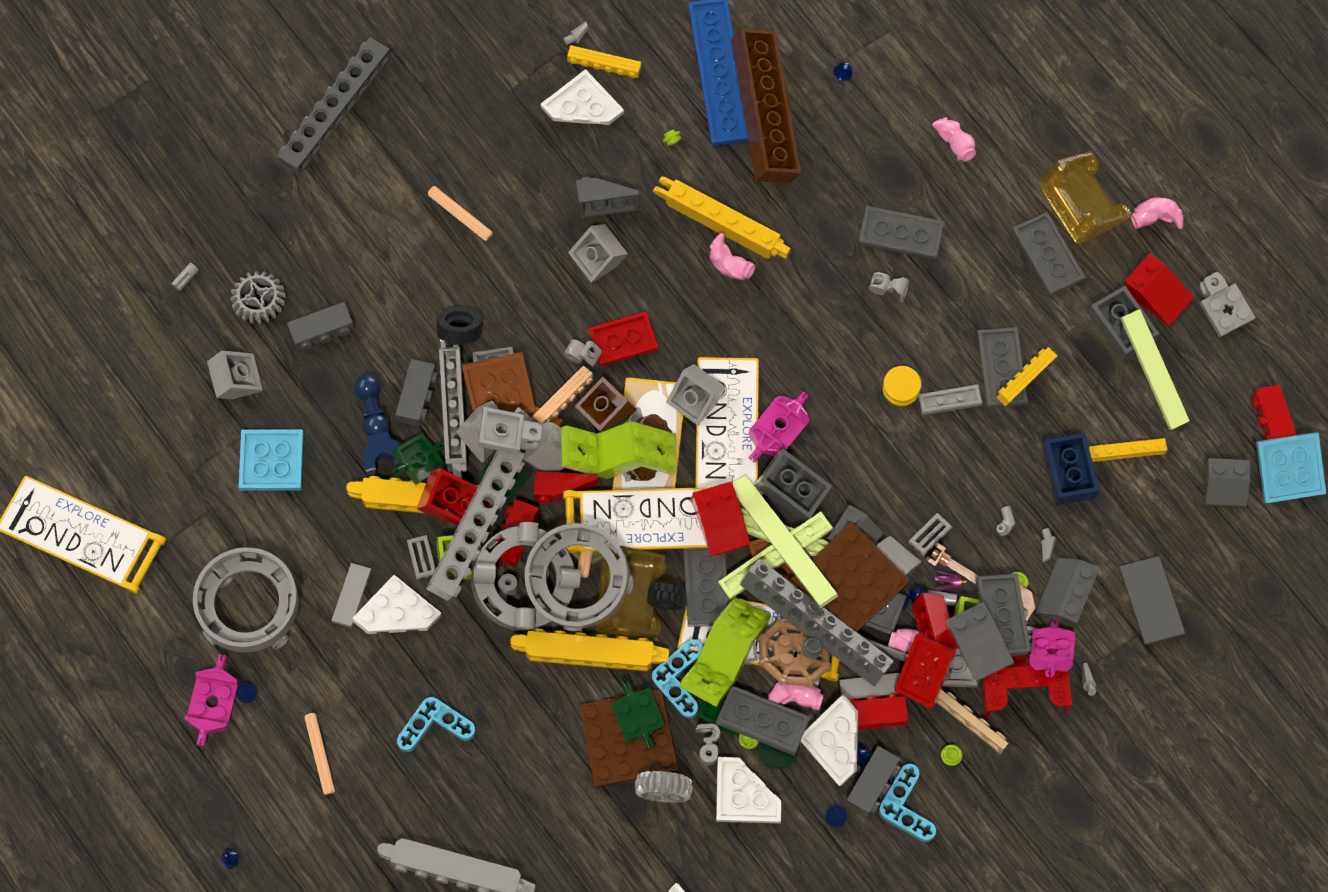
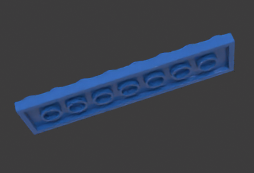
M702 0L688 2L711 145L747 142L748 135L731 39L734 36L728 1Z

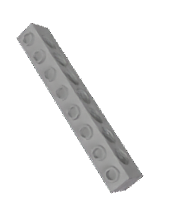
M496 451L426 588L427 590L447 601L453 596L457 597L462 587L459 585L462 578L466 579L471 570L468 567L471 560L475 561L480 552L477 549L480 542L484 543L488 537L489 532L486 531L488 526H492L496 521L498 515L495 513L498 507L502 508L507 499L504 495L507 489H512L516 481L513 477L516 472L519 473L525 463L522 461L525 454L520 451L518 454ZM501 465L506 466L509 472H502ZM492 483L498 484L500 490H494ZM483 500L490 503V509L483 506ZM474 518H478L482 526L475 525ZM464 537H471L473 544L466 543ZM455 554H461L464 561H457ZM447 571L452 572L454 574V580H450L447 578Z

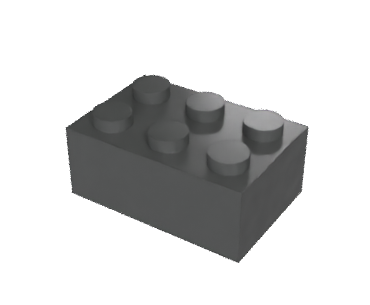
M1126 286L1092 304L1088 313L1122 362L1136 353L1122 324L1121 317L1140 309L1155 343L1159 336V332Z
M784 449L776 453L754 484L756 488L802 523L810 519L832 487V485Z

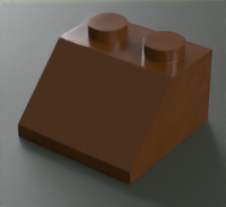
M604 377L575 405L600 432L624 424L637 410Z

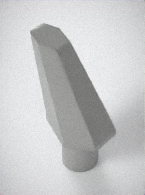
M584 22L570 31L571 35L563 38L565 44L579 43L589 29L587 23Z
M1050 528L1042 530L1044 540L1041 541L1043 562L1051 559L1056 542V537L1051 535Z
M1083 663V688L1088 692V695L1093 696L1096 694V683L1088 663Z

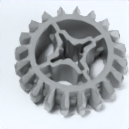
M255 271L254 276L247 273L246 279L240 277L241 283L235 282L236 289L231 291L233 295L231 297L233 310H237V316H242L244 321L249 319L252 324L257 320L260 325L263 319L269 323L270 316L276 319L275 312L281 313L282 309L280 306L285 305L283 299L286 298L283 292L284 287L280 285V280L278 278L274 279L272 274L267 277L265 271L261 275H259L258 271ZM251 288L250 293L243 298L244 294ZM255 292L260 296L261 303L256 298ZM273 297L272 302L265 307L266 303ZM257 307L259 310H253L250 308Z
M669 771L642 772L637 775V780L635 781L636 794L645 800L681 803L688 801L692 794V780L682 774Z

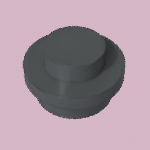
M816 638L806 639L801 647L803 654L808 658H817L823 651L821 642Z

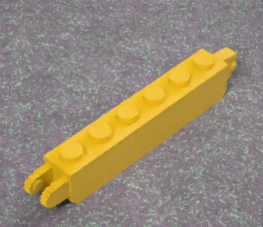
M661 177L660 183L669 188V191L657 186L653 189L656 195L666 200V204L669 207L718 233H724L725 237L765 258L778 255L786 259L790 253V247L783 244L784 241L780 239V234L678 180L672 181L666 177Z
M370 476L369 478H363V482L350 481L346 486L348 495L355 499H362L366 508L424 513L416 508L426 483L421 482L415 486L412 480L410 482L402 481L399 478L383 480L377 476Z
M533 629V631H528L527 635H514L510 640L512 649L526 652V657L530 661L648 671L652 668V664L668 662L669 649L654 646L653 642L646 638L629 640L628 637L617 636L615 639L608 638L607 635L597 634L595 637L580 632L570 635L564 631L547 633L543 629Z

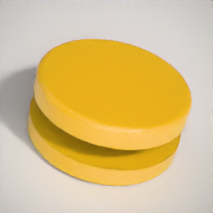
M897 366L889 370L883 382L885 398L896 406H908L916 401L921 389V379L918 373L907 366Z

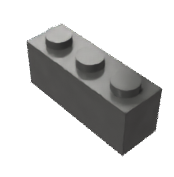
M345 302L287 322L297 351L308 350L315 344L327 343L334 337L346 336L354 330Z
M411 359L395 414L397 422L421 427L422 421H426L428 415L426 406L428 402L432 401L433 390L431 388L433 383H437L439 374L436 372L435 364Z
M878 746L850 793L846 805L866 817L871 812L875 814L880 805L878 801L880 795H886L891 786L888 781L891 776L896 777L901 768L898 765L900 758Z

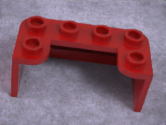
M1030 655L1011 656L1014 664L980 680L984 719L989 718L991 711H1000L1005 708L1007 704L1006 690L1048 687L1050 701L1055 706L1063 707L1064 714L1068 713L1072 706L1068 671L1056 670L1053 677H1051V674L1047 677L1045 670H1035L1030 666Z

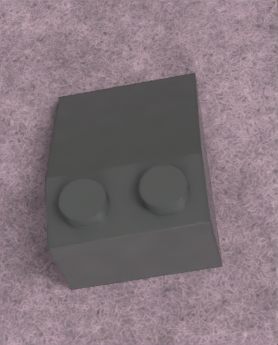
M583 177L580 180H576L580 218L639 211L638 190L598 178Z
M984 602L946 620L947 629L976 682L1014 664L995 621Z

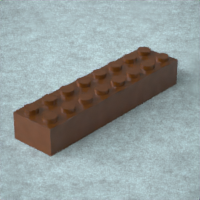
M741 28L731 39L755 181L792 183L801 174L776 31Z

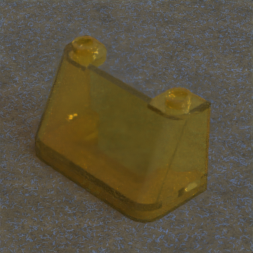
M1092 151L1058 160L1041 180L1042 191L1073 240L1078 244L1088 242L1127 222L1133 216L1128 207L1123 203L1116 204L1113 207L1096 181L1094 175L1098 171L1099 164Z
M620 545L626 556L630 575L633 576L631 595L626 594L619 609L610 618L596 625V630L598 633L610 635L657 637L661 631V623L657 617H653L654 607L647 604L646 601L649 585L655 584L656 579L666 571L665 555ZM611 550L615 555L616 559L618 560L620 558L618 552L615 554V552ZM604 557L601 566L598 601L605 595L610 583V569Z

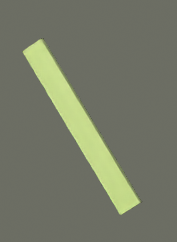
M745 475L734 482L733 486L739 503L818 606L822 608L837 598L836 591Z

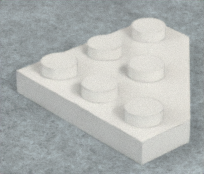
M586 69L541 103V108L553 121L610 125L624 114L623 108Z
M393 575L352 618V621L367 634H377V632L389 631V633L406 632V630L427 631L441 617V612Z
M844 695L832 704L804 732L801 739L804 746L839 786L843 785L857 771L858 711Z
M718 757L716 822L781 823V800L766 787L760 778L740 758Z

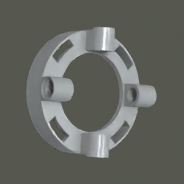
M522 522L518 527L508 528L499 532L481 547L472 565L471 588L476 603L489 619L508 629L531 630L551 622L537 608H515L507 604L498 595L494 586L495 564L506 550L521 545L534 547L538 540L548 533L539 529L538 523ZM500 537H502V538L504 539V541L501 542L500 544H498V545L491 551V553H489V552L486 550V548L490 550L496 543H498L497 539H499ZM554 539L548 545L544 543L542 545L543 549L546 551L558 539ZM565 548L556 554L551 561L556 574L555 588L551 595L557 602L560 601L561 605L567 607L574 589L580 586L581 574L579 569H574L573 561ZM487 596L491 603L502 612L499 616L494 615L495 610L488 603L485 604L483 602ZM544 603V606L546 607L544 608V610L546 612H549L551 609L546 605V603Z
M574 523L562 525L549 531L534 545L525 566V585L530 600L540 613L552 622L563 626L564 630L582 632V628L592 627L604 622L619 609L626 594L631 595L633 576L630 575L629 565L623 550L609 534L591 525ZM559 533L562 539L552 544L545 551L542 545L544 543L548 545L551 541L556 539L554 535ZM608 541H610L609 546L613 549L615 554L618 552L620 556L618 560L616 559L613 552L605 545V543H607ZM574 545L596 549L604 556L610 569V583L605 595L596 604L583 609H572L559 604L552 597L547 586L550 562L560 551ZM540 594L546 605L552 609L549 613L544 610L546 607L539 598L535 599L537 595Z
M236 548L218 555L205 566L194 587L193 608L196 618L203 629V635L213 646L217 644L235 652H255L269 646L277 650L288 641L289 637L286 633L296 618L299 599L294 582L295 578L286 565L275 555L257 548ZM241 557H262V563L253 561L241 562ZM256 572L269 578L277 588L279 594L278 610L271 622L260 630L248 633L233 631L227 628L217 617L215 611L216 594L219 588L226 587L234 580L235 574ZM201 590H207L205 609H199L198 602L202 603L203 591Z

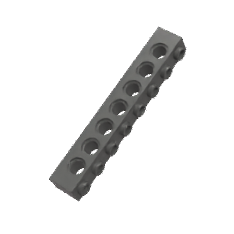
M371 37L367 42L361 44L359 52L355 57H351L346 69L337 75L333 86H329L326 89L324 97L321 101L316 102L312 113L303 119L298 131H294L291 134L287 145L281 147L278 152L280 165L298 176L301 175L390 60L389 48ZM367 59L372 60V61L369 62V63H365V62H364V61L367 60ZM355 74H360L357 78L352 77ZM343 89H349L347 92H340ZM331 104H338L335 107H329ZM321 118L326 119L324 122H318ZM309 133L314 134L312 137H306ZM298 148L303 149L301 152H294Z
M757 560L740 583L743 588L809 638L818 639L826 651L874 687L894 660L824 607L820 608L812 598L762 560Z

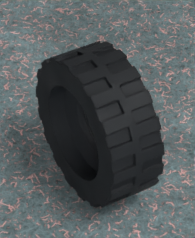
M462 306L444 309L437 316V335L448 344H471L481 337L482 318L474 309ZM462 324V325H466V326H465V327H454V326H452V325Z

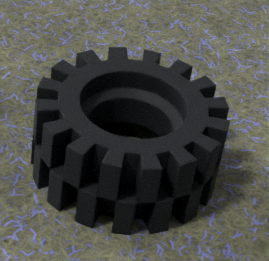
M652 583L649 585L646 602L652 607L659 609L680 610L684 608L686 590L677 585L673 586V584Z

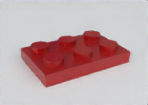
M647 311L588 328L592 342L602 350L598 358L600 367L658 350Z
M919 633L916 634L894 691L932 709L936 704L956 651Z

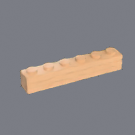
M583 366L533 415V420L536 423L551 422L553 418L559 415L561 410L567 407L570 401L572 402L576 398L578 393L584 390L587 384L589 385L593 381V373Z

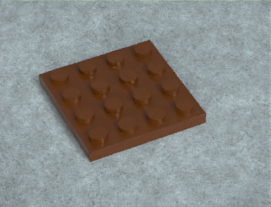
M852 522L812 559V562L838 595L837 598L823 607L855 632H859L910 583V580ZM794 576L791 579L792 582L812 598L798 578Z
M661 689L653 690L652 694L666 728L658 730L651 735L655 748L652 749L648 741L651 750H647L643 739L625 742L611 702L623 697L579 705L595 788L637 780L638 774L646 771L678 772Z

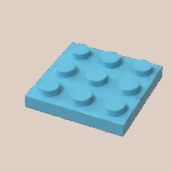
M241 430L239 490H302L303 430Z
M1314 432L1256 442L1264 503L1326 494L1319 433Z

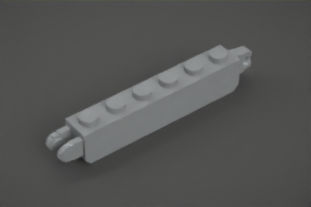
M440 339L439 357L446 467L448 472H453V475L462 479V471H466L468 465L466 443L456 433L465 422L461 353L459 345H453V348H446L447 343Z
M403 838L398 840L396 845L380 843L377 847L379 856L389 860L391 865L394 866V870L406 873L409 870L415 872V875L427 879L430 876L436 878L435 881L448 884L449 881L456 883L458 888L468 890L471 887L477 889V892L535 891V884L521 879L517 869Z

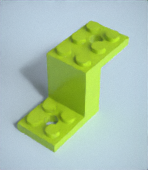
M633 421L599 434L567 425L561 427L562 467L598 475V477L605 479L639 467L670 475L677 473L676 434Z
M734 597L714 622L697 662L682 679L679 687L717 706L731 686L737 681L755 640L767 626L772 616L766 614L762 609L749 605L745 600Z

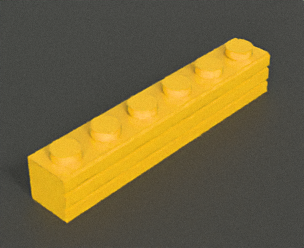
M570 45L567 55V61L572 64H580L584 67L589 66L597 70L602 69L606 72H615L631 78H639L641 71L640 61Z
M1049 347L1046 350L1042 349L1038 353L1039 356H1035L1030 361V365L1027 364L1022 368V373L1018 372L1014 376L1016 378L1014 381L1011 379L1006 384L1007 387H1003L998 392L999 395L996 398L1004 406L1012 401L1057 357Z
M1165 438L1089 446L1092 462L1163 455L1167 452Z

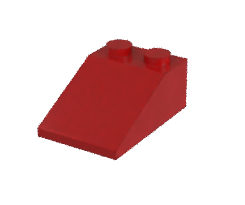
M1151 253L1125 280L1123 285L1126 286L1138 304L1168 327L1194 299L1192 294L1169 268Z
M441 468L430 472L416 509L434 518L459 525L478 486ZM483 500V506L489 508L490 503ZM474 518L475 525L482 526L481 521L478 518Z
M732 481L692 493L691 502L710 557L750 546L739 500Z

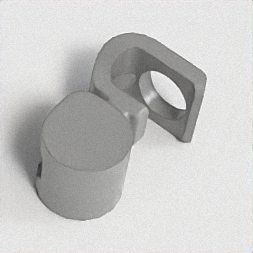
M875 272L871 279L869 290L878 295H884L887 291L893 293L895 290L900 296L899 301L904 302L909 287V280L902 277L890 281L889 275Z
M573 339L565 350L564 356L575 363H581L584 359L594 367L602 350L592 341H588L584 345L582 342ZM592 347L594 349V353H592L589 350V348Z
M504 574L498 582V595L506 602L507 596H513L518 589L517 579L512 574ZM488 598L489 605L493 610H495L494 613L501 614L502 612L499 611Z
M700 724L697 726L695 733H713L710 737L703 739L705 745L701 748L699 755L702 764L711 766L716 763L718 758V747L713 743L719 740L720 729L716 724Z

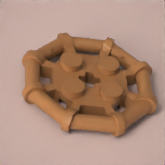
M776 620L773 626L757 638L759 642V666L769 672L781 686L786 684L812 687L814 682L832 668L829 652L823 648L821 660L806 657L801 647L803 642L809 639V637L805 636L801 631L800 634L787 633L786 629H799L788 621ZM779 632L780 637L776 642L770 639ZM768 648L772 649L773 657H768ZM796 651L798 655L795 658L793 657V654H790L789 652ZM773 664L782 667L783 674ZM815 667L816 670L810 675L807 670ZM789 674L801 675V677H794V676H788V675H789Z

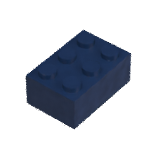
M1082 433L1045 440L1042 450L1055 504L1062 505L1096 499L1099 487L1086 434Z

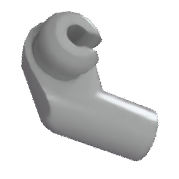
M1010 506L1001 508L1003 520L997 525L996 530L1002 536L1009 534L1015 526Z

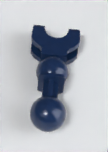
M363 375L355 382L354 390L356 395L364 400L367 411L363 416L365 420L364 431L368 435L369 444L364 449L362 457L367 476L370 477L377 475L376 464L384 457L393 459L396 466H400L391 452L401 446V444L390 438L388 432L389 421L385 417L384 411L378 408L376 397L381 389L378 379L372 375Z

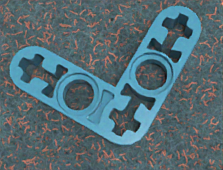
M695 639L686 642L668 658V662L661 663L652 673V679L656 686L661 689L662 693L685 718L695 717L699 708L694 698L685 689L679 687L680 682L676 678L695 663L701 653L703 646L701 642ZM691 645L694 647L698 645V653H691L688 656L691 660L687 662V659L681 653L684 651L687 655L690 652L689 647ZM675 658H681L684 661L683 666L679 669L672 666V661ZM669 665V668L671 669V671L674 672V674L671 675V673L668 672L665 675V681H657V679L659 678L657 674L659 672L661 674H664L666 671H668L665 666ZM673 687L681 689V695L677 698H672L669 695ZM685 695L688 697L684 699L688 705H694L692 713L689 711L684 712L685 706L680 702Z
M429 697L421 703L397 738V744L401 751H413L433 722L463 741L471 740L475 736L476 730L471 721L438 699ZM433 703H435L436 710H431L428 713V717L430 718V720H428L424 716L428 711L427 705H432ZM446 714H452L455 720L451 724H445L443 717ZM418 719L425 722V726L421 730H416L413 727V723ZM459 720H461L459 723L462 727H470V734L465 733L462 735V729L457 726ZM410 729L414 733L410 739L412 744L403 746L402 739L409 738L411 734L408 730Z
M906 764L901 768L882 801L879 814L885 821L918 840L929 842L936 834L934 824L903 806L919 777L918 767L913 764ZM910 770H913V775L915 777H910L906 785L905 783H903L906 777V773L904 771L909 772ZM902 787L905 790V795L901 798L896 797L893 793L894 788ZM889 805L892 806V811L898 814L899 810L902 811L898 821L894 820L896 815L893 813L886 815L883 807L888 808ZM903 816H911L914 823L911 826H904L901 822ZM917 821L921 822L919 824V827H921L922 829L929 827V832L932 835L927 834L926 837L923 836V831L919 828H917L916 832L913 831V829L916 827Z

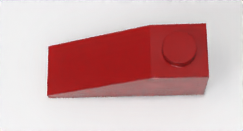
M536 471L534 500L541 504L557 502L563 499L564 491H585L597 486L598 475Z

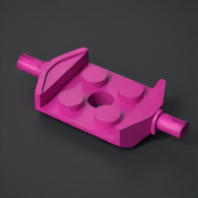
M801 392L799 397L794 400L785 396H777L749 430L748 434L756 447L749 456L750 460L753 459L752 462L756 463L762 454L775 456L782 449L786 450L804 427L808 425L810 420L807 412L802 407L803 403L809 398L808 394L804 396L805 392ZM775 421H783L785 423V427L782 429L777 428L775 426Z
M1054 620L1050 623L1051 627L1033 630L1030 666L1035 670H1045L1047 677H1049V674L1053 677L1056 670L1067 672L1073 667L1075 632L1059 628V622L1056 621L1054 624Z
M218 655L216 667L196 672L195 675L197 678L188 713L184 719L191 726L199 730L197 746L205 747L207 735L221 732L228 728L238 681L225 671L224 666L227 658L225 655ZM215 697L218 699L217 706L208 707L207 701Z

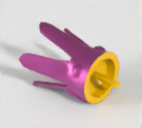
M936 570L939 573L950 576H935V580L951 584L936 587L935 591L960 590L961 583H966V581H961V574H949Z

